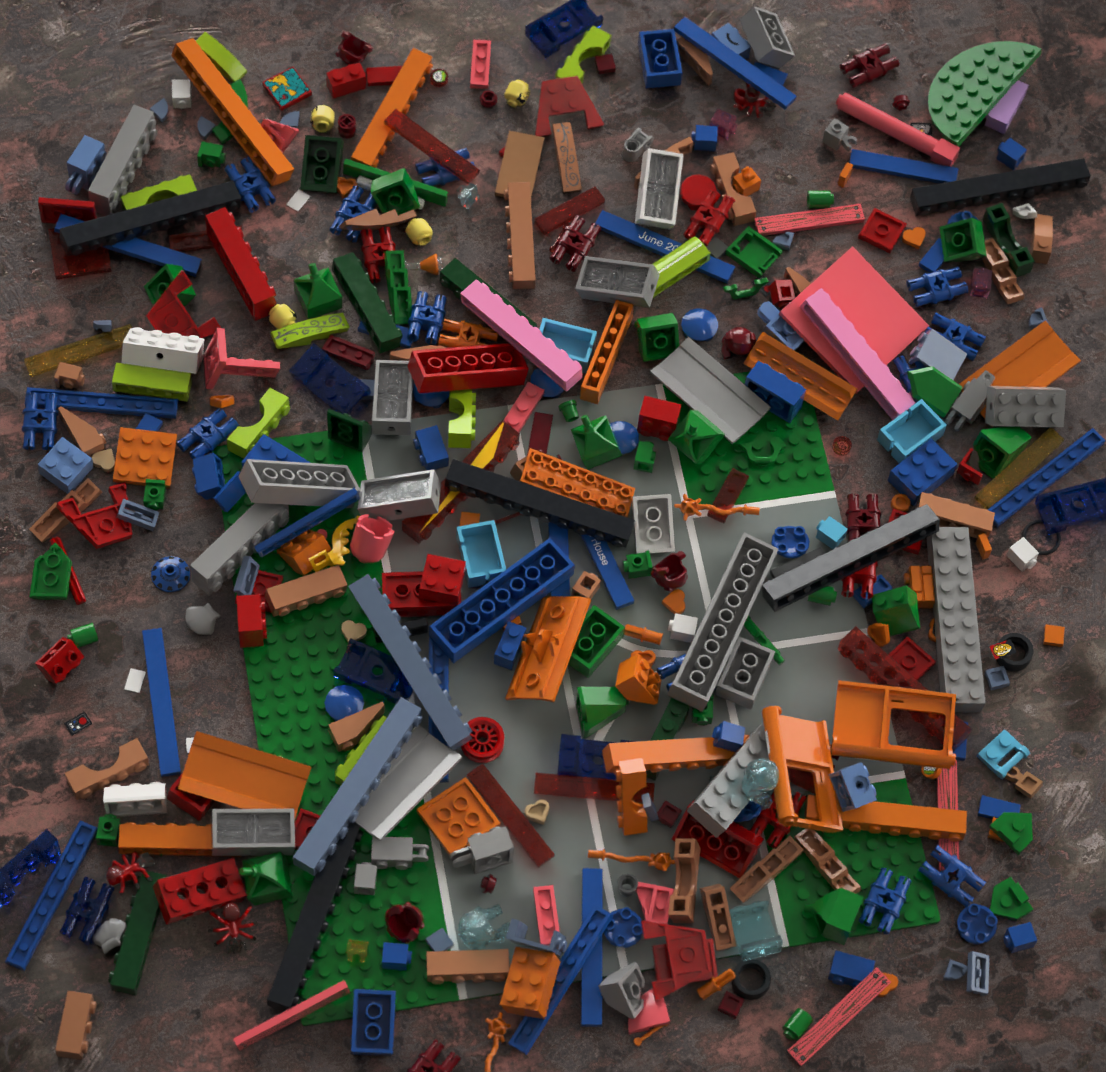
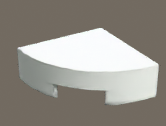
M1029 203L1012 208L1013 214L1019 218H1037V212Z

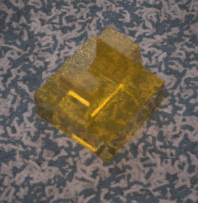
M349 940L346 951L348 961L353 960L354 954H359L360 962L364 963L369 942Z

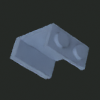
M934 329L926 333L923 332L918 338L919 344L910 353L911 358L908 363L913 364L918 360L927 367L933 366L954 380L967 353Z
M511 919L506 939L527 948L553 952L561 957L562 952H565L567 941L566 937L560 932L554 930L550 945H543L526 940L525 936L528 926L519 920Z

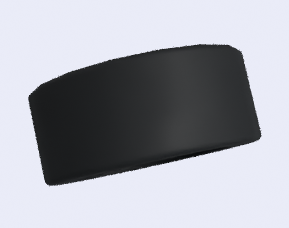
M1019 633L1004 635L998 643L1011 640L1012 643L1020 645L1025 650L1026 655L1021 661H1012L1005 656L996 659L998 664L1011 672L1025 669L1029 665L1034 653L1031 641Z
M753 958L745 959L737 964L734 969L736 977L731 981L736 994L748 1000H755L764 996L771 982L770 970L766 964ZM752 968L759 971L763 976L761 987L757 990L744 988L739 980L743 970Z

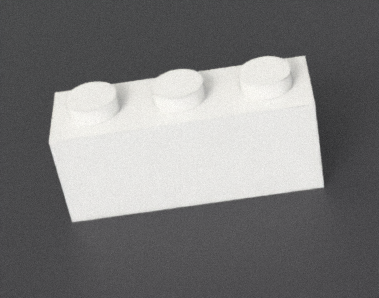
M152 782L148 785L133 783L129 786L115 784L104 787L103 801L106 814H113L118 817L167 813L165 783Z

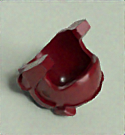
M343 30L340 35L342 41L338 46L339 51L335 55L347 64L362 63L367 54L372 52L373 47L350 32Z
M735 327L729 330L722 339V357L729 359L731 357L730 351L738 355L750 353L757 341L755 334L744 327Z
M682 551L671 553L658 562L651 571V576L655 578L659 586L664 587L665 591L673 592L674 589L682 587L688 579L687 569L681 561L686 557Z
M409 902L403 905H394L385 913L386 930L391 937L396 938V940L407 944L415 940L419 935V930L424 928L421 910Z

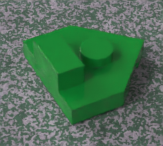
M1003 812L989 827L1018 855L1033 841L1032 813Z
M1011 877L994 886L989 909L995 916L1017 921L1034 910L1028 902L1029 897Z

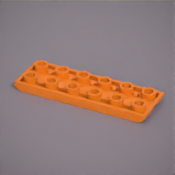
M763 331L743 363L752 369L760 361L761 363L768 364L776 372L783 373L788 379L801 384L806 389L804 401L838 421L858 389Z
M532 448L528 451L520 482L627 518L632 503V496L635 492L634 487Z

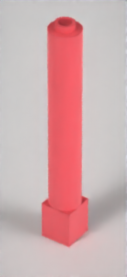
M847 93L840 94L836 101L837 109L931 157L930 161L938 165L951 167L958 157L960 147L943 138L937 140Z

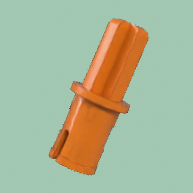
M626 624L624 631L626 636L640 639L641 642L644 640L658 644L659 646L663 633L647 630V627L640 628Z
M730 968L716 978L711 977V980L698 988L697 992L705 1000L713 993L722 991L721 987L735 979L736 975Z

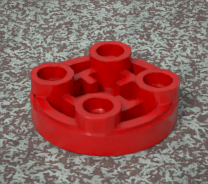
M692 175L682 182L680 196L691 210H698L699 204L705 201L711 189L717 191L715 183L710 178L704 175Z

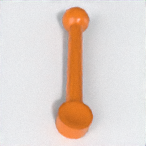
M669 1024L656 1026L642 1037L635 1038L634 1045L640 1046L643 1040Z

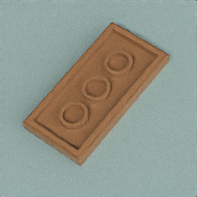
M509 131L495 196L504 197V190H508V183L530 182L532 198L545 137Z

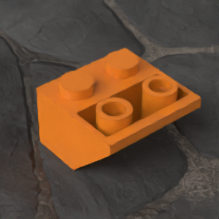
M309 529L282 545L277 550V553L296 573L305 576L313 570L309 558L325 549L327 553L332 549L323 534ZM325 555L314 559V563L317 564L325 560Z
M637 653L619 663L615 687L630 701L652 705L657 704L661 677L652 670L648 661Z

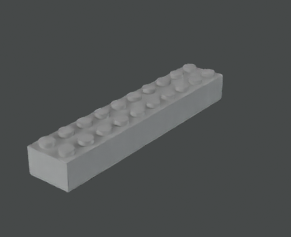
M939 527V532L926 537L928 562L932 566L935 596L933 617L935 620L934 628L940 692L956 694L955 712L981 713L986 703L968 527Z
M745 532L743 533L667 695L703 712L779 550L778 548Z

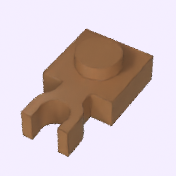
M1015 766L1012 767V772L1016 775L1006 774L1007 780L1016 782L1015 789L1030 799L1043 786V781L1028 771L1024 775L1021 774L1020 770Z

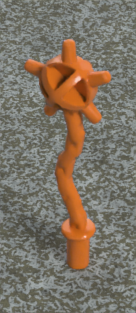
M683 494L684 500L681 504L674 505L675 508H680L684 514V521H687L688 516H693L694 514L701 516L702 513L698 510L703 509L714 511L719 515H731L742 512L744 516L746 514L759 515L760 508L749 507L746 504L744 507L722 510L710 504H698L701 502V498L693 500L688 498L686 494Z
M605 849L602 851L588 850V858L602 859V861L605 858L624 863L645 861L649 862L648 866H654L657 870L664 872L671 864H675V860L670 858V853L658 852L656 855L651 853L650 856L624 857L605 852Z
M499 1012L497 1018L492 1020L485 1019V1022L489 1024V1035L487 1038L491 1039L493 1037V1047L485 1060V1072H491L490 1065L499 1048V1038L502 1043L505 1042L504 1034L508 1028H511V1025L506 1024L502 1019V1012Z

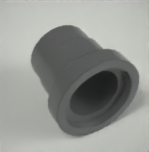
M632 874L620 876L617 883L620 894L628 897L636 891L638 881ZM629 884L632 886V889L626 890L622 885Z

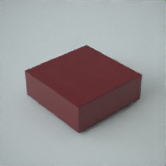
M612 54L595 56L594 60L598 74L616 72Z
M665 800L657 812L658 821L672 828L681 815L682 810Z
M726 991L718 1011L736 1019L745 999Z

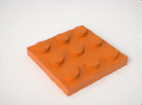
M120 427L113 482L146 486V479L165 480L166 488L170 489L177 434Z
M466 777L417 808V813L448 855L453 851L466 848L467 839L475 833L483 834L489 832L491 828L501 825L500 821Z

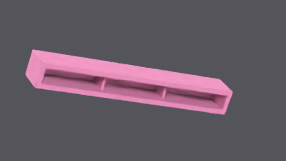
M476 279L460 293L462 304L566 392L583 378L582 366L579 362L573 361L569 358L566 351L557 348L550 338L544 337L542 332L537 327L531 326L524 316H519L511 305H506L498 294H493L485 283L481 284Z
M821 288L801 304L800 308L892 420L906 410L908 411L915 404L911 394L905 391L901 382L892 375L888 366L883 364L878 358L877 353L869 347L865 338L855 330L852 322L846 319L842 310L833 303L828 293L824 292Z

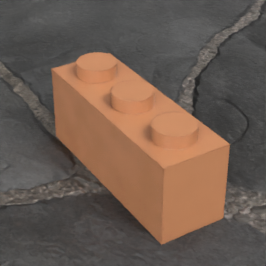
M67 992L55 1049L57 1057L82 1060L83 1053H87L88 1041H86L87 1033L91 1034L93 1022L90 1021L91 1014H95L97 1004L92 994Z

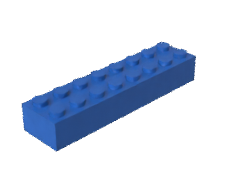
M549 538L429 626V636L446 656L455 663L507 625L508 621L511 622L572 577L575 565Z

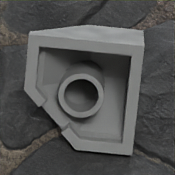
M637 962L631 963L608 975L599 985L606 1004L627 1017L634 1019L644 1008V1000L641 999V988H644L645 979Z

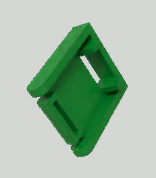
M748 226L726 249L725 254L760 278L778 259V256L782 255L783 251ZM744 239L748 240V245L740 252L741 248L738 245Z

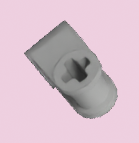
M637 128L624 143L623 159L628 162L636 161L651 146L654 137L646 135L642 132L641 128Z

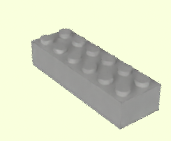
M133 105L88 189L89 201L95 203L97 213L107 216L118 210L121 196L127 193L129 182H133L136 169L141 167L144 154L148 153L151 141L155 140L157 136L156 120L153 111Z
M247 459L238 476L251 503L324 506L354 487L358 494L361 492L348 465ZM355 503L351 504L346 508H353Z
M255 503L190 565L192 582L209 596L213 592H217L226 579H231L234 576L236 570L241 566L244 556H251L253 553H257L254 546L275 535L280 527L283 528L289 522V506L286 504Z
M763 724L750 734L743 743V746L734 753L687 809V812L716 838L729 827L771 776Z

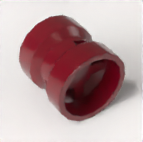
M343 114L338 119V134L342 138L350 139L356 134V119L351 114Z

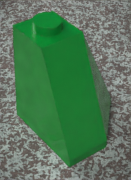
M1019 426L981 430L973 443L974 450L977 451L979 457V469L995 480L1024 451L1032 436Z
M577 687L575 705L583 738H588L625 713L629 700L616 687Z

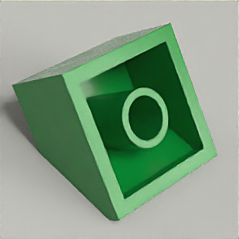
M405 168L372 180L370 193L383 214L395 209L397 214L401 215L420 208L413 181Z
M969 218L939 227L944 262L972 261L987 257L981 221Z
M165 264L144 286L153 305L179 272L184 270L182 266ZM192 285L177 294L184 307L196 296Z
M907 585L873 594L872 603L875 618L878 623L889 624L890 636L920 629L917 593Z

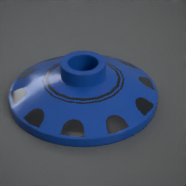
M174 556L164 557L153 566L151 571L152 581L158 589L164 592L179 591L189 582V566L181 558ZM168 570H174L173 573L167 572Z

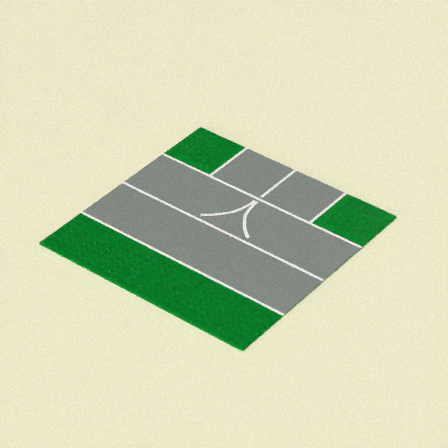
M749 372L735 373L733 375L745 385L746 376ZM663 384L606 391L602 393L598 404L581 400L580 395L539 401L518 436L502 429L494 457L483 469L514 479L510 471L516 462L527 456L535 412L553 415L547 455L557 458V455H560L563 461L587 469L582 462L571 429L583 424L581 420L583 415H588L590 421L606 415L610 423L625 421L637 429L644 396L681 404L678 425L692 409ZM576 400L579 418L572 422H566L558 406L566 401ZM804 400L802 408L791 423L768 411L733 444L723 437L703 464H695L670 441H662L659 438L646 437L638 433L639 441L654 443L653 451H656V457L652 473L634 469L638 446L630 453L622 454L623 456L589 469V471L634 487L635 492L633 496L671 494L675 552L650 553L652 567H654L671 553H678L679 551L685 553L686 557L681 561L687 569L688 579L682 587L676 589L682 590L685 594L684 602L686 606L685 611L681 615L698 618L695 634L744 532L772 545V536L777 527L802 526L810 541L809 548L805 554L820 547L825 554L832 549L816 538L818 524L830 516L843 525L813 405ZM513 405L476 410V416H472L476 417L475 441H471V448H448L449 421L460 417L456 413L411 419V435L373 434L372 431V435L363 453L328 439V431L271 439L311 463L348 465L360 488L362 480L426 471L425 466L420 464L419 449L415 450L413 439H415V431L437 425L449 456V466L435 470L441 483L440 506L451 491L444 487L452 460L455 459L471 465L500 427ZM739 442H753L751 450L756 456L773 455L772 443L778 445L785 443L786 448L780 451L774 464H753L748 460L746 452L739 447ZM227 445L214 448L213 453L222 459L226 484L237 471L241 472L243 458L228 451ZM459 492L424 529L423 527L433 514L390 520L389 522L393 525L394 535L384 557L376 563H362L351 553L350 542L356 526L354 524L352 530L347 529L350 533L349 536L344 537L349 540L344 547L348 548L350 552L342 556L345 564L343 566L339 565L347 582V589L344 595L338 598H328L320 604H310L303 610H292L285 616L278 615L273 617L271 612L265 611L267 639H263L264 646L244 647L243 651L259 751L311 766L296 818L301 808L322 815L341 787L335 782V771L340 764L344 765L351 751L342 750L338 752L329 734L328 724L335 721L326 711L325 699L331 689L341 685L353 686L363 696V710L383 702V715L386 718L402 697L421 708L423 719L420 725L428 731L429 714L384 643L376 644L374 628L348 586L369 574L371 579L376 578L381 588L378 590L382 595V573L424 571L427 554L461 560V552L459 551L456 539V527L460 525L461 511L480 513V522L495 521L506 569L549 539L548 523L540 521L539 518L524 516L518 511L506 510L501 505L489 504L483 499L471 498L465 493ZM247 493L228 512L222 510L225 531L255 504L251 503ZM683 494H686L688 498L693 500L701 498V502L698 504H710L722 510L744 507L746 504L749 507H758L760 511L759 515L746 514L744 516L742 512L731 515H719L714 511L703 509L698 510L702 513L701 516L694 514L693 516H688L687 521H684V514L680 508H675L674 505L681 504L684 500ZM358 501L355 502L353 508H344L310 530L315 532L319 529L326 530V540L332 549V535L335 529L344 521L353 519L357 515L361 516L358 511ZM632 503L628 514L630 519H633ZM288 505L289 522L285 527H280L276 533L322 506ZM634 526L626 548L616 547L612 543L607 542L632 594L634 604L616 610L582 536L576 533L575 530L568 528L569 559L575 565L574 575L570 577V596L573 586L584 571L595 574L601 580V584L591 599L588 611L595 605L624 627L626 624L640 628L647 627V630L663 633L660 646L644 640L641 642L640 639L624 635L589 678L568 664L554 702L532 699H505L522 654V648L513 670L495 665L494 654L504 633L502 628L455 663L449 659V695L452 698L449 702L452 707H458L462 714L459 718L463 723L477 717H488L497 721L504 731L503 751L498 758L491 762L477 763L468 759L461 747L454 750L463 759L449 772V782H439L385 836L413 838V844L428 845V861L412 862V868L399 870L396 867L377 868L375 895L354 894L356 865L363 862L371 863L372 835L361 828L364 832L361 843L357 842L355 849H357L355 859L349 862L348 867H350L347 879L343 878L341 885L343 889L340 897L335 898L334 903L336 907L332 916L329 915L326 921L329 922L326 933L321 934V947L318 952H314L312 958L315 959L312 970H308L306 973L307 983L304 990L300 989L298 994L300 996L299 1004L343 980L346 982L350 993L301 1018L303 1026L352 1019L354 989L396 991L395 1012L503 994L507 979L503 982L485 980L480 983H475L473 980H464L463 983L444 981L441 984L427 982L426 952L432 950L425 939L443 928L454 943V946L447 951L509 949L510 968L515 947L527 948L506 939L511 919L519 920L528 926L525 936L526 940L540 943L533 887L553 885L559 930L566 937L568 948L582 926V868L603 869L604 910L611 913L612 911L628 907L642 921L645 919L636 891L628 897L621 895L617 883L620 876L632 874L638 882L675 889V864H671L664 872L657 870L654 866H648L649 862L645 861L624 863L605 858L604 861L598 858H588V850L602 851L605 849V852L624 857L650 856L651 853L656 855L658 852L670 853L671 860H674L675 841L671 839L687 807L694 799L698 798L723 768V766H717L712 769L699 767L695 770L681 768L677 771L663 769L660 771L656 781L646 777V787L636 792L632 801L643 804L641 795L649 793L657 812L666 800L681 809L682 813L672 828L658 820L651 822L647 815V833L624 836L622 828H618L617 816H620V813L617 811L616 801H620V797H617L616 785H619V782H617L614 773H606L602 750L609 743L651 740L671 698H673L667 695L666 685L673 682L677 673L661 680L657 704L652 705L629 700L625 713L588 738H583L575 705L577 687H615L619 663L630 658L631 653L635 650L642 652L646 650L653 651L656 659L651 668L654 672H657L658 667L660 668L670 663L672 658L686 654L691 644L670 639L671 632L668 631L670 620H674L675 614L662 604V600L670 592L665 591L664 587L659 586L652 576L628 579L627 572L623 570V561H625L626 555L636 554ZM845 537L844 540L839 544L838 547H840V546H842V545H844V544L847 543L846 537ZM281 546L263 557H260L258 553H253L250 556L260 565L259 570L283 576L282 584L303 577V575L296 573L277 553ZM776 554L763 584L773 579L770 574L772 569L796 558H785ZM240 567L236 570L234 576L232 577L234 587ZM314 569L311 570V571H310L308 574H306V575L315 573ZM464 576L461 602L483 586L468 588L466 577ZM839 580L829 585L834 587V591L837 592L835 603L831 602L830 606L807 601L808 596L774 612L763 598L761 586L748 616L764 632V635L776 649L780 651V655L785 660L784 663L778 665L773 659L752 710L715 695L717 685L723 674L722 672L712 692V695H714L712 724L701 726L697 723H692V707L689 706L688 716L674 739L712 737L714 728L722 721L745 727L744 735H750L761 724L764 725L762 709L768 706H779L782 709L781 715L813 722L826 721L829 744L832 745L838 680L883 685L872 640L867 633L868 623L864 608L853 596L848 597V590L846 597L841 595L843 582ZM854 583V590L859 588L858 583ZM542 599L519 615L522 626L527 627L526 634L530 632ZM442 616L400 617L399 623L422 618L427 619L428 633L410 636L409 639L412 643L416 641L421 649L419 655L422 659L426 657L429 662V626ZM351 620L355 624L362 623L367 629L366 636L349 645L341 631L343 622ZM743 626L738 638L742 637L759 644ZM890 716L888 742L890 745L898 746ZM479 738L478 741H479V742H486L487 739H486V738ZM359 742L357 743V745H354L352 749L356 750V748L359 746ZM841 756L838 761L832 758L833 765H835L834 772L861 762L863 766H866L869 772L868 779L870 784L876 790L877 800L875 802L912 805L902 764ZM787 768L792 799L797 791H793V787H795L794 789L798 788V792L801 793L798 802L803 795L806 798L808 795H816L811 772ZM771 776L762 785L763 792L757 791L753 798L760 800L761 808L766 802V797L773 793L770 792V787L771 791H774ZM465 777L500 821V828L506 826L514 846L513 862L474 874L471 863L458 868L453 867V861L450 859V856L417 813V808ZM541 799L549 803V812L544 825L526 819L524 811L527 805L535 804L536 801ZM806 801L798 812L799 818L805 819ZM757 817L736 823L750 830ZM767 824L761 834L764 840L747 871L774 849L772 845L775 839L770 846L766 843L774 830V826ZM792 826L790 833L784 835L780 844L789 836L795 840L794 836L806 828ZM843 828V831L836 833L815 830L835 851V856L848 869V874L861 886V891L857 894L864 898L848 938L882 933L877 930L883 917L882 913L876 911L871 926H865L867 917L863 924L858 921L865 907L864 900L867 899L871 890L870 886L876 882L882 867L887 868L884 876H886L889 869L893 872L887 888L893 891L899 876H905L903 885L907 878L912 881L906 892V902L903 903L899 913L900 916L894 920L890 931L940 922V914L932 882L918 871L920 866L924 867L922 864L926 861L921 837L913 838L905 834L893 836L886 832L874 834L867 830L854 832L847 828ZM413 851L412 854L418 855L419 851ZM803 852L765 887L743 903L730 889L740 878L700 856L694 923H673L669 916L667 924L705 930L706 939H712L700 888L721 884L725 888L736 946L717 951L714 945L716 959L831 941L821 936L815 916L811 912H805L803 908L805 904H812L835 890L817 870L805 852ZM285 855L288 859L293 897L282 899L288 942H290L315 876L294 865V855ZM492 874L494 878H497L493 892L491 894L488 892L486 894L482 893L483 888H480L483 877ZM629 884L622 885L626 890L632 889V886ZM884 898L883 903H887V899ZM409 902L421 910L424 928L419 930L418 937L412 942L407 943L408 951H412L411 964L407 963L406 970L382 969L383 943L405 944L391 937L386 930L385 913L394 905H403ZM603 932L602 978L634 962H637L641 972L654 970L652 945L666 944L665 937L644 940L642 934L641 939L635 945L628 948H619L612 945L606 939ZM562 952V954H561V957L557 956L559 960H560V959L562 958V956L564 955L563 952ZM581 969L572 983L581 981Z

